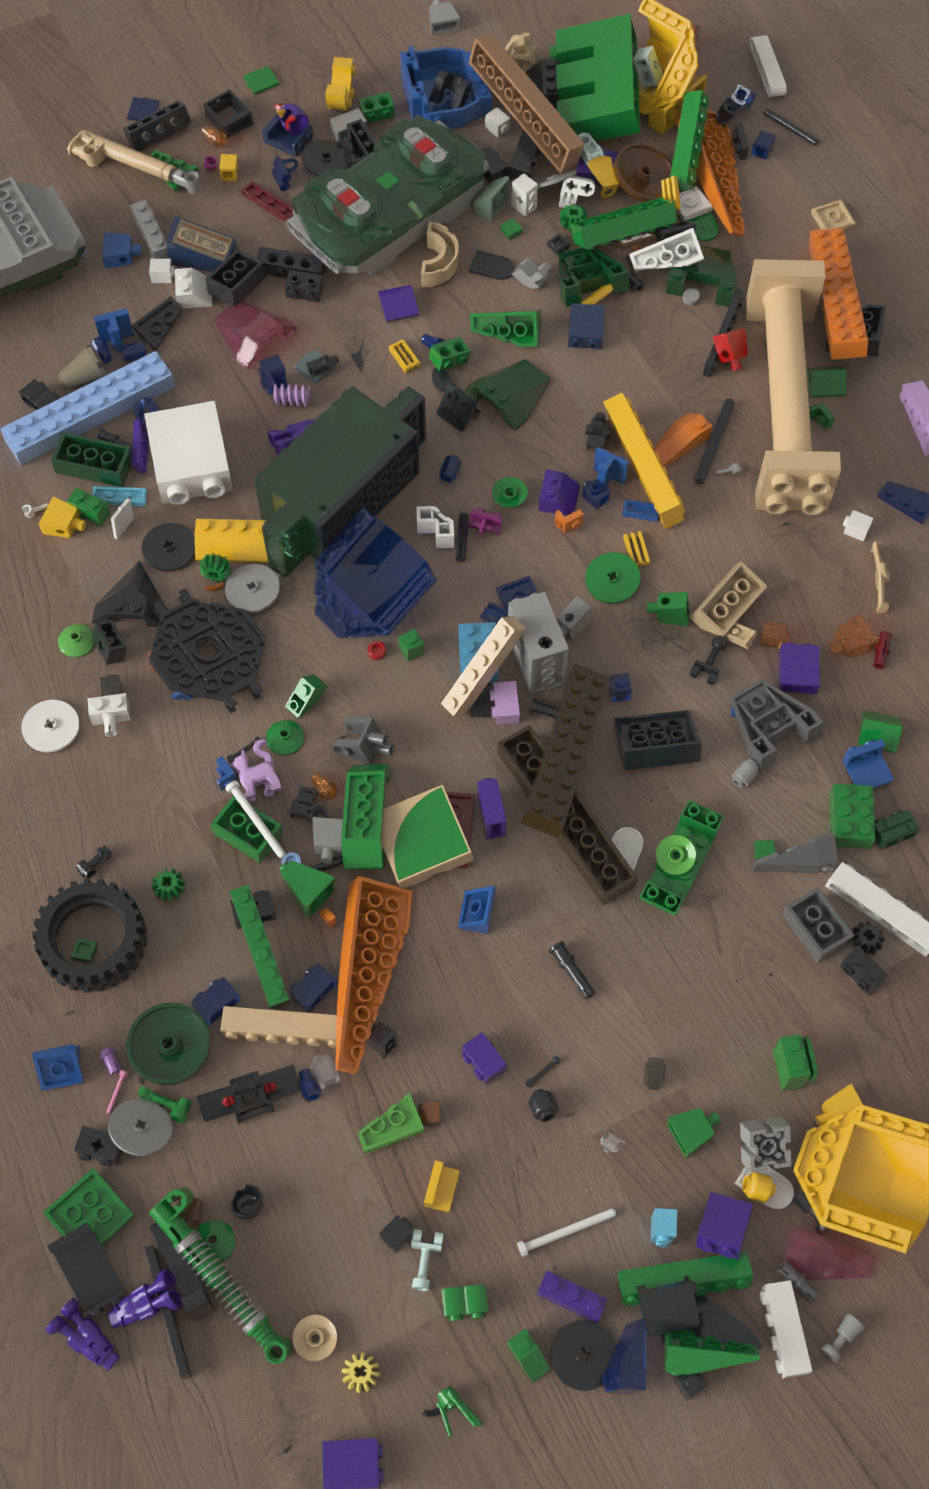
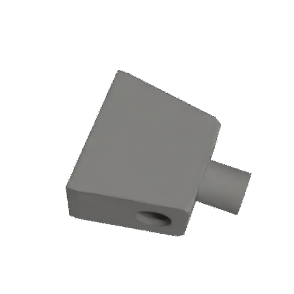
M435 0L433 5L429 6L431 36L460 31V17L451 2L442 3L441 0Z
M578 596L557 617V622L563 636L567 635L571 639L593 621L591 607Z
M313 817L315 854L321 855V862L324 864H331L333 856H342L341 836L343 819Z

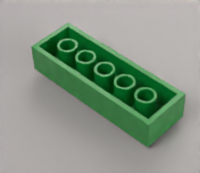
M660 197L572 222L570 226L573 243L585 250L595 248V245H608L613 240L622 241L627 236H639L644 231L653 232L661 226L663 228L670 227L672 223L677 222L675 203Z

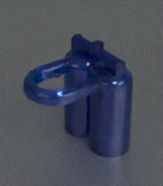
M276 156L273 162L272 175L279 189L287 191L290 188L289 181L292 178L290 172L297 169L298 161L294 158L283 160ZM290 162L295 163L294 166L291 168H287L285 164H288Z

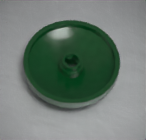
M162 1003L144 1011L132 1024L126 1042L128 1059L137 1074L150 1083L162 1086L180 1084L196 1075L204 1066L211 1046L210 1033L203 1018L194 1009L179 1003Z

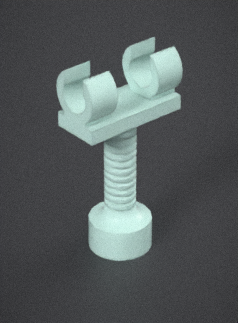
M414 1229L411 1247L422 1250V1256L420 1258L418 1277L413 1278L412 1288L420 1291H429L430 1280L426 1278L430 1251L441 1252L443 1233L435 1232L434 1244L421 1243L422 1230Z

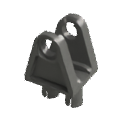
M346 717L343 723L347 727L346 730L360 736L358 739H336L332 745V749L336 753L364 764H372L377 753L392 756L395 751L394 744H388L389 736L382 733L372 717Z

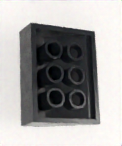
M689 710L614 718L624 770L701 762V741Z

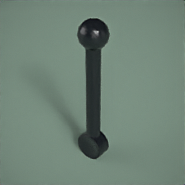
M255 737L253 742H251L241 750H248L249 748L254 746L256 741L260 740L261 738ZM241 750L234 755H228L227 761L232 763L241 754Z
M558 1056L553 1057L552 1062L532 1079L526 1080V1086L529 1088L533 1087L534 1082L553 1065L560 1063V1058Z

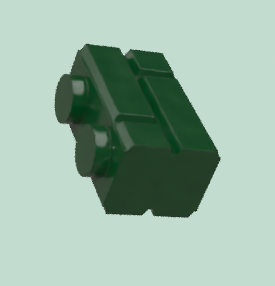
M898 810L887 819L881 817L874 821L875 839L880 850L915 837L919 832V827L909 810L904 812Z

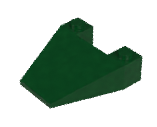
M699 244L704 260L689 266L671 267L666 293L682 297L686 281H696L718 286L715 304L726 307L730 306L737 286V278L730 251Z
M581 247L558 253L560 297L566 307L571 306V303H582L581 293L599 289L601 286L611 284L613 294H621L624 291L630 290L628 270L623 264L595 248L585 250Z

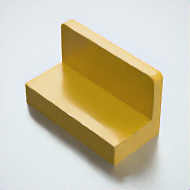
M435 1160L424 1200V1207L447 1213L450 1212L460 1173L459 1170L445 1167L443 1162Z

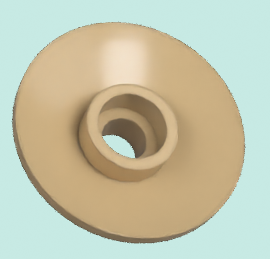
M310 1315L303 1318L293 1332V1345L296 1352L308 1361H320L327 1358L333 1352L337 1343L335 1326L328 1318L321 1315ZM318 1335L320 1337L319 1342L313 1343L311 1341L312 1337Z

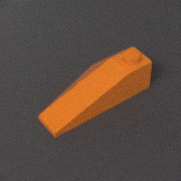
M687 413L676 420L653 448L655 453H658L662 466H668L708 440L711 435L712 425L701 414Z

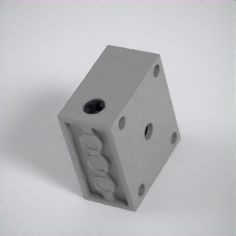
M533 593L528 597L512 600L508 606V617L515 616L527 629L511 651L529 695L565 685L569 648L546 593Z

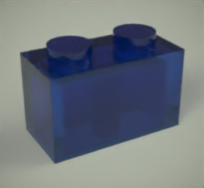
M276 354L259 360L260 368L258 373L261 378L259 381L262 389H266L268 395L274 393L275 383L278 388L283 384L286 389L288 385L285 366L280 356Z
M317 963L315 966L307 969L301 981L297 980L291 986V998L307 1013H310L337 985L336 978Z
M222 977L214 980L206 991L195 995L191 1004L205 1023L210 1026L223 1015L224 1006L233 1007L240 1001V997L229 982Z

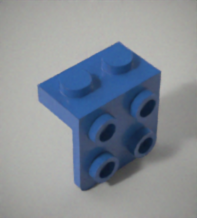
M882 739L877 741L870 740L863 746H853L847 750L843 763L854 785L873 786L874 789L893 781L894 777L881 754L885 747Z

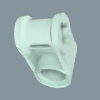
M587 133L578 135L585 144L580 157L587 166L590 160L604 156L601 147L597 145L591 135Z

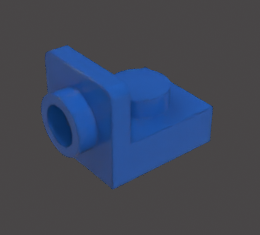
M223 756L216 759L218 765L216 770L221 776L217 780V784L221 791L232 781H237L235 772Z

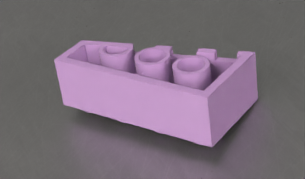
M923 380L903 384L900 400L906 409L925 456L929 455V390Z

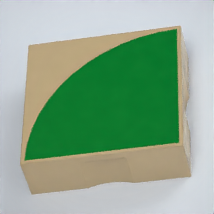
M443 784L384 809L382 846L400 888H409L429 879L437 873L452 870L474 860Z

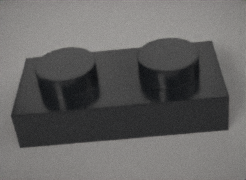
M736 124L735 130L732 132V141L736 144L735 151L739 155L740 160H746L749 145L743 125Z

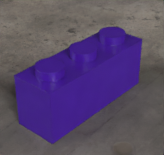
M546 1271L537 1292L538 1296L595 1323H598L607 1302V1298L549 1271Z

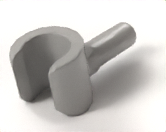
M733 463L729 468L716 470V475L732 472L737 477L742 474V469L738 463Z

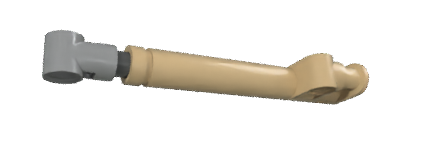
M85 129L81 130L68 145V154L79 156L90 167H96L106 157H110L170 183L174 182L185 187L190 194H197L202 190L197 172H185L177 169L173 165Z

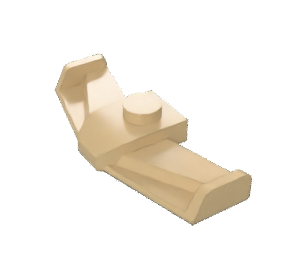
M874 541L870 553L874 554L876 565L875 578L876 589H878V607L876 612L886 613L889 603L884 602V588L886 583L890 581V572L887 571V564L883 563L880 555L883 543Z

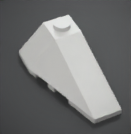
M693 228L629 254L635 270L689 266L704 260Z

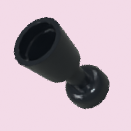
M801 1191L791 1199L805 1214L808 1212L818 1224L816 1231L819 1235L828 1229L819 1223L804 1191Z

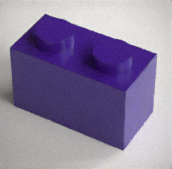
M483 1032L462 1046L461 1056L468 1065L471 1063L475 1069L473 1071L479 1081L483 1080L486 1085L507 1070V1064Z

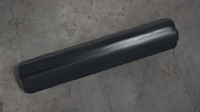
M468 513L459 514L456 561L464 562L466 558Z

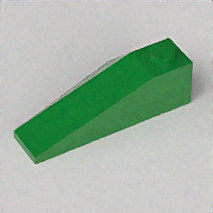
M541 310L470 313L471 331L500 339L519 347L539 346L542 328Z
M685 1329L665 1333L666 1372L675 1376L689 1375L760 1360L757 1346L732 1340L722 1343L715 1339V1336L708 1335L707 1338L695 1336V1331Z

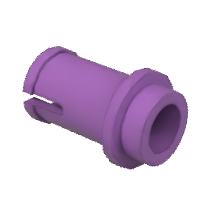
M108 1047L100 1052V1059L104 1061L110 1075L117 1074L122 1070V1067L115 1056V1050Z

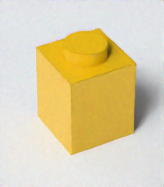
M221 154L219 166L221 181H237L239 171L237 154Z

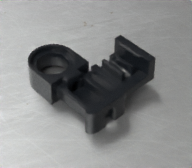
M301 786L297 801H292V809L289 811L290 818L293 815L307 818L308 822L312 824L313 817H315L317 811H324L326 813L325 818H329V813L324 806L316 805L312 801L314 796H318L317 790Z

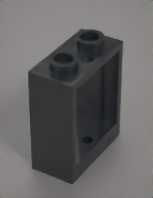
M230 89L204 103L205 116L226 138L253 124L252 112ZM231 105L238 114L223 122L216 113Z

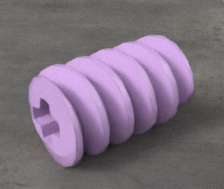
M276 383L274 384V400L277 406H280L281 402L283 406H287L289 402L290 406L293 407L296 402L297 407H300L303 402L304 407H308L311 397L310 385L308 390L305 389L304 385L299 390L297 384H295L294 389L291 388L290 384H288L287 389L284 388L283 384H281L280 388L277 387Z

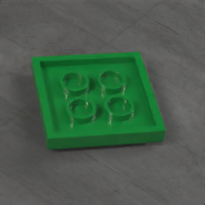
M94 1168L43 1212L62 1236L89 1222L101 1247L135 1217Z

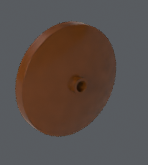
M631 143L623 147L614 161V174L622 189L633 198L643 202L663 197L661 181L670 178L672 169L670 159L661 150L646 143Z

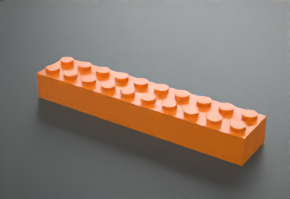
M844 228L812 230L809 236L811 260L824 261L825 281L819 300L831 360L867 357L868 337Z

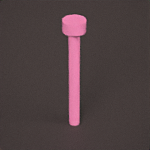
M120 1070L119 1072L121 1076L106 1112L108 1114H111L124 1077L128 1075L126 1071Z

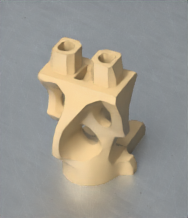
M530 33L513 35L505 49L518 65L522 63L521 69L524 72L537 62L535 57L539 53L535 45L529 46V43L532 41Z

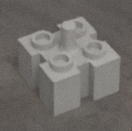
M781 1117L764 1119V1124H760L757 1120L740 1122L741 1139L746 1143L745 1146H741V1163L750 1172L767 1170V1165L770 1164L775 1169L791 1166V1150L786 1146V1143L791 1142L790 1125Z

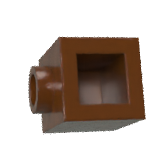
M194 1198L191 1206L181 1215L189 1227L201 1225L204 1208L203 1201Z

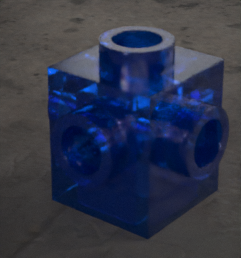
M150 397L141 398L133 407L136 420L140 419L144 424H146L145 413L160 411L156 400H151ZM145 407H149L150 412H147Z

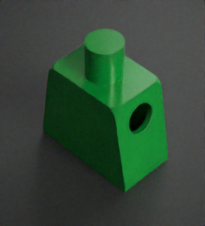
M688 592L658 594L657 602H647L646 611L647 613H657L658 622L688 626L690 614Z
M697 1108L671 1116L666 1123L685 1158H688L713 1139L715 1133L712 1127L720 1124L721 1121L716 1112L705 1116L702 1109Z

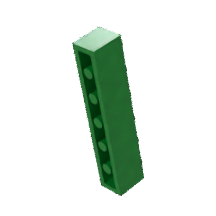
M703 90L686 92L684 95L670 178L677 176L679 191L694 190L697 180L699 156L702 151L704 127L710 99Z
M249 884L229 891L270 1009L290 1002Z
M747 1251L741 1252L739 1260L719 1255L618 1271L617 1283L622 1306L639 1305L636 1286L645 1285L646 1289L684 1281L683 1276L686 1275L689 1276L691 1282L695 1281L698 1295L695 1296H701L709 1292L722 1293L728 1289L735 1288L745 1289L752 1286L753 1272Z

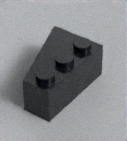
M362 119L346 124L352 172L372 160L375 153L380 150Z

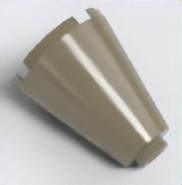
M91 345L86 346L59 373L60 377L58 380L62 387L66 386L69 389L108 375L107 370Z

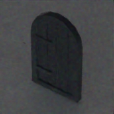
M477 250L469 272L504 280L512 276L515 265L507 257Z

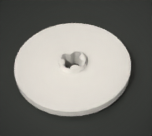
M46 700L28 710L23 718L21 730L25 741L33 749L40 752H56L66 748L74 741L79 731V718L74 708L66 702ZM50 723L53 725L51 729L48 727Z

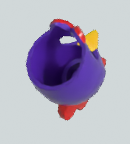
M293 103L275 104L280 122L291 135H300L309 125L307 113L298 105Z

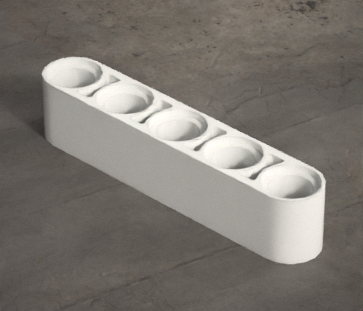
M768 36L751 37L750 49L768 97L786 95V83Z

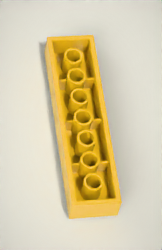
M620 393L603 401L609 420L650 501L654 504V508L659 514L665 530L685 521L683 514L686 511L683 507V502L680 496L677 495L672 480H669V475L665 467L662 466L658 453H655L654 446L650 438L648 439L643 424H640L638 414L633 410L629 397L625 398L624 394Z

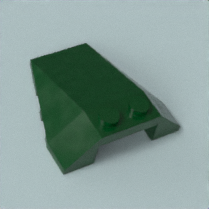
M524 359L476 379L465 391L477 401L482 397L488 400L503 413L502 421L516 431L528 420L532 409L535 408L539 397L542 396L550 382V378L528 360Z

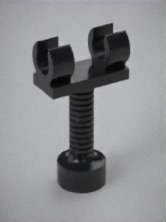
M714 636L711 642L713 649L706 663L696 659L690 671V676L696 678L701 670L710 674L707 683L714 685L720 669L712 665L719 651L724 650L728 644L724 637Z

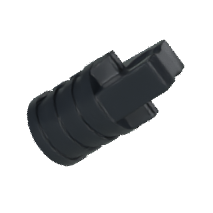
M324 355L316 360L307 362V368L310 375L315 377L320 373L332 370L331 367L340 362L336 355L330 357Z

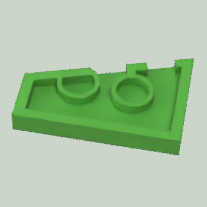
M409 1092L404 1096V1099L397 1104H393L381 1117L375 1118L357 1134L364 1153L368 1154L425 1131Z

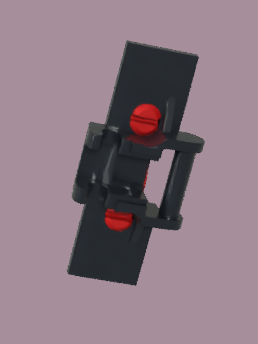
M293 1064L260 1076L258 1071L231 1079V1085L196 1097L204 1122L235 1112L238 1124H241L243 1120L267 1112L274 1113L275 1110L271 1100L299 1091L301 1087ZM259 1098L261 1103H268L240 1113V1111L245 1109V1101Z

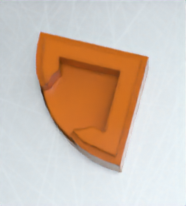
M325 908L319 912V915L329 927L332 928L337 924L336 917L329 909Z

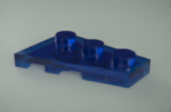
M887 481L878 492V498L922 525L929 517V493L890 481Z

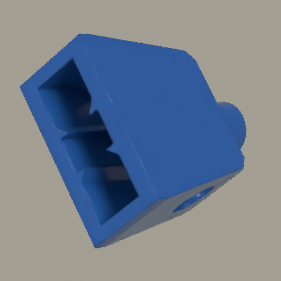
M104 232L102 258L105 268L131 265L133 255H142V245H133L130 235Z

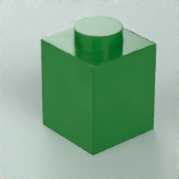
M415 628L398 637L399 648L408 661L424 654V642Z

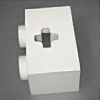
M524 173L512 182L511 206L526 216L537 208L538 184Z

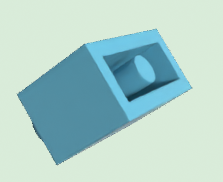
M655 1208L651 1216L650 1243H656L657 1247H669V1244L674 1242L677 1235V1210Z

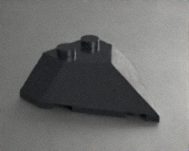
M140 561L95 605L92 623L111 620L114 617L145 619L147 627H158L160 617H157L153 612L156 609L154 603L161 601L167 611L168 609Z

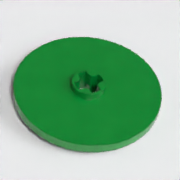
M617 552L605 553L596 557L589 564L585 575L586 586L590 594L601 602L608 604L621 603L630 599L638 590L640 571L637 564L629 556ZM616 575V579L610 581V577Z

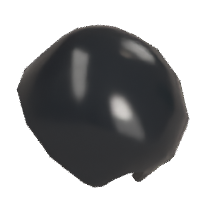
M246 1184L242 1190H236L231 1201V1210L239 1219H253L259 1215L263 1208L261 1192L256 1186Z

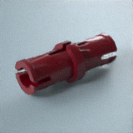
M887 631L880 633L878 645L875 647L876 656L873 666L877 669H884L887 655L890 653L889 645L892 634Z

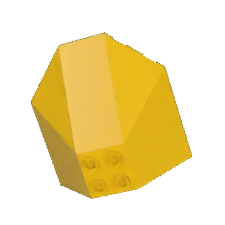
M643 0L638 10L648 17L650 37L645 47L654 46L663 72L662 78L658 85L643 88L639 78L640 112L645 115L682 99L699 67L692 22L655 0Z
M861 1104L844 1115L840 1114L817 1128L814 1127L807 1130L793 1171L821 1226L906 1254L926 1227L929 1218V1124Z

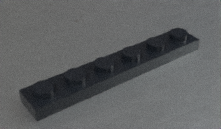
M737 288L718 335L733 330V320H737L740 311L738 308H742L745 300L742 297L744 290ZM715 344L712 346L704 367L703 375L710 377L711 372L715 371L718 365L716 360L719 356Z

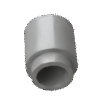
M751 759L743 761L732 774L733 783L737 787L746 788L757 776L758 764Z

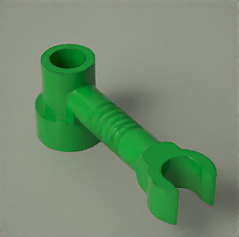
M140 1087L137 1094H139L141 1099L154 1101L171 1108L172 1111L169 1117L178 1123H185L191 1101L180 1098L177 1102L159 1095L146 1087Z

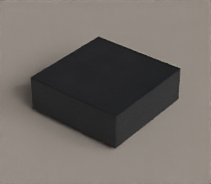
M559 233L547 241V246L558 255V253H562L570 248V242Z

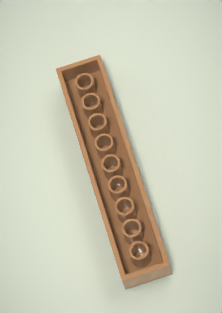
M492 33L476 37L469 59V64L560 174L576 169L585 146L583 141Z

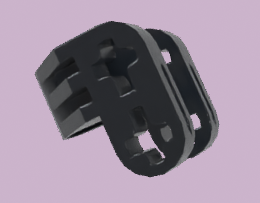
M441 70L436 77L430 101L439 104L445 89H448L455 93L451 109L464 107L473 83L463 75Z

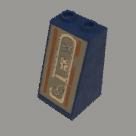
M175 216L166 239L167 251L172 265L213 272L235 250L239 249L235 238Z

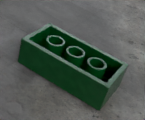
M63 432L51 462L57 474L123 487L131 468L132 450L131 446Z

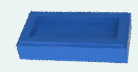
M625 499L622 512L624 517L657 522L659 514L655 510L653 503Z

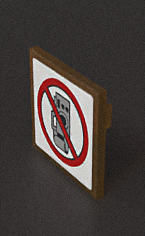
M644 231L639 236L630 235L625 240L613 241L622 246L630 245V250L636 252L640 250L638 242L655 238V235Z

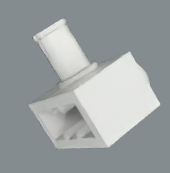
M126 693L87 698L90 720L93 725H105V736L111 737V732L113 736L117 735L116 722L131 720L130 704Z

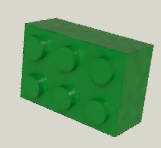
M833 784L830 791V829L834 833L836 847L871 849L875 841L873 786Z
M233 795L210 824L213 834L261 864L272 850V847ZM253 807L278 842L284 834L282 825Z

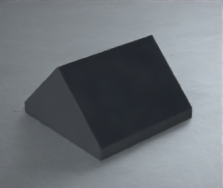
M683 221L672 224L670 227H659L654 233L658 242L692 228L695 232L696 223Z

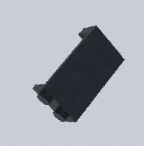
M89 1222L47 1246L50 1253H53L78 1299L85 1317L89 1314L91 1317H94L104 1311L102 1308L104 1305L110 1302L112 1306L123 1299L122 1295L126 1291Z

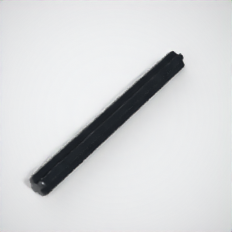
M731 398L724 401L694 478L697 484H703L707 477L735 404Z

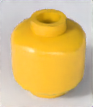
M751 1172L745 1176L742 1190L748 1199L765 1203L770 1197H774L776 1185L773 1184V1179L770 1175Z

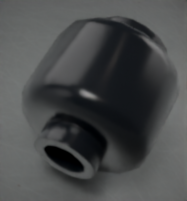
M544 1089L534 1091L532 1093L533 1096L528 1101L533 1117L542 1122L551 1121L556 1117V1113L559 1110L554 1094Z

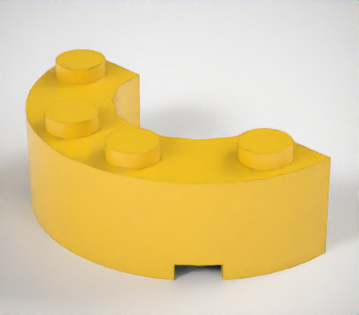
M334 57L332 83L327 85L325 93L328 109L348 111L349 108H352V99H354L355 90L352 88L353 75H356V65H353V58Z

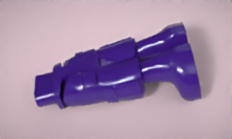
M317 418L307 419L301 423L297 422L287 425L285 430L269 431L268 439L271 445L275 446L278 457L283 460L287 457V450L294 445L299 448L305 444L307 445L329 423L325 418L320 420Z
M169 1269L161 1271L152 1285L144 1284L116 1304L114 1309L108 1312L112 1327L116 1328L120 1325L125 1327L140 1320H148L159 1313L160 1307H168L172 1310H178L183 1307L180 1298L182 1297L181 1294L174 1289H170L176 1285V1279L172 1271ZM163 1290H168L156 1299H154L156 1293Z
M73 1297L64 1305L61 1313L78 1326V1330L75 1331L61 1315H58L47 1325L45 1331L49 1335L56 1333L68 1337L67 1345L75 1352L83 1354L98 1366L102 1365L109 1371L120 1356L114 1351L115 1347L112 1346L111 1342L101 1332L100 1327L91 1318L84 1319L79 1312V1302Z

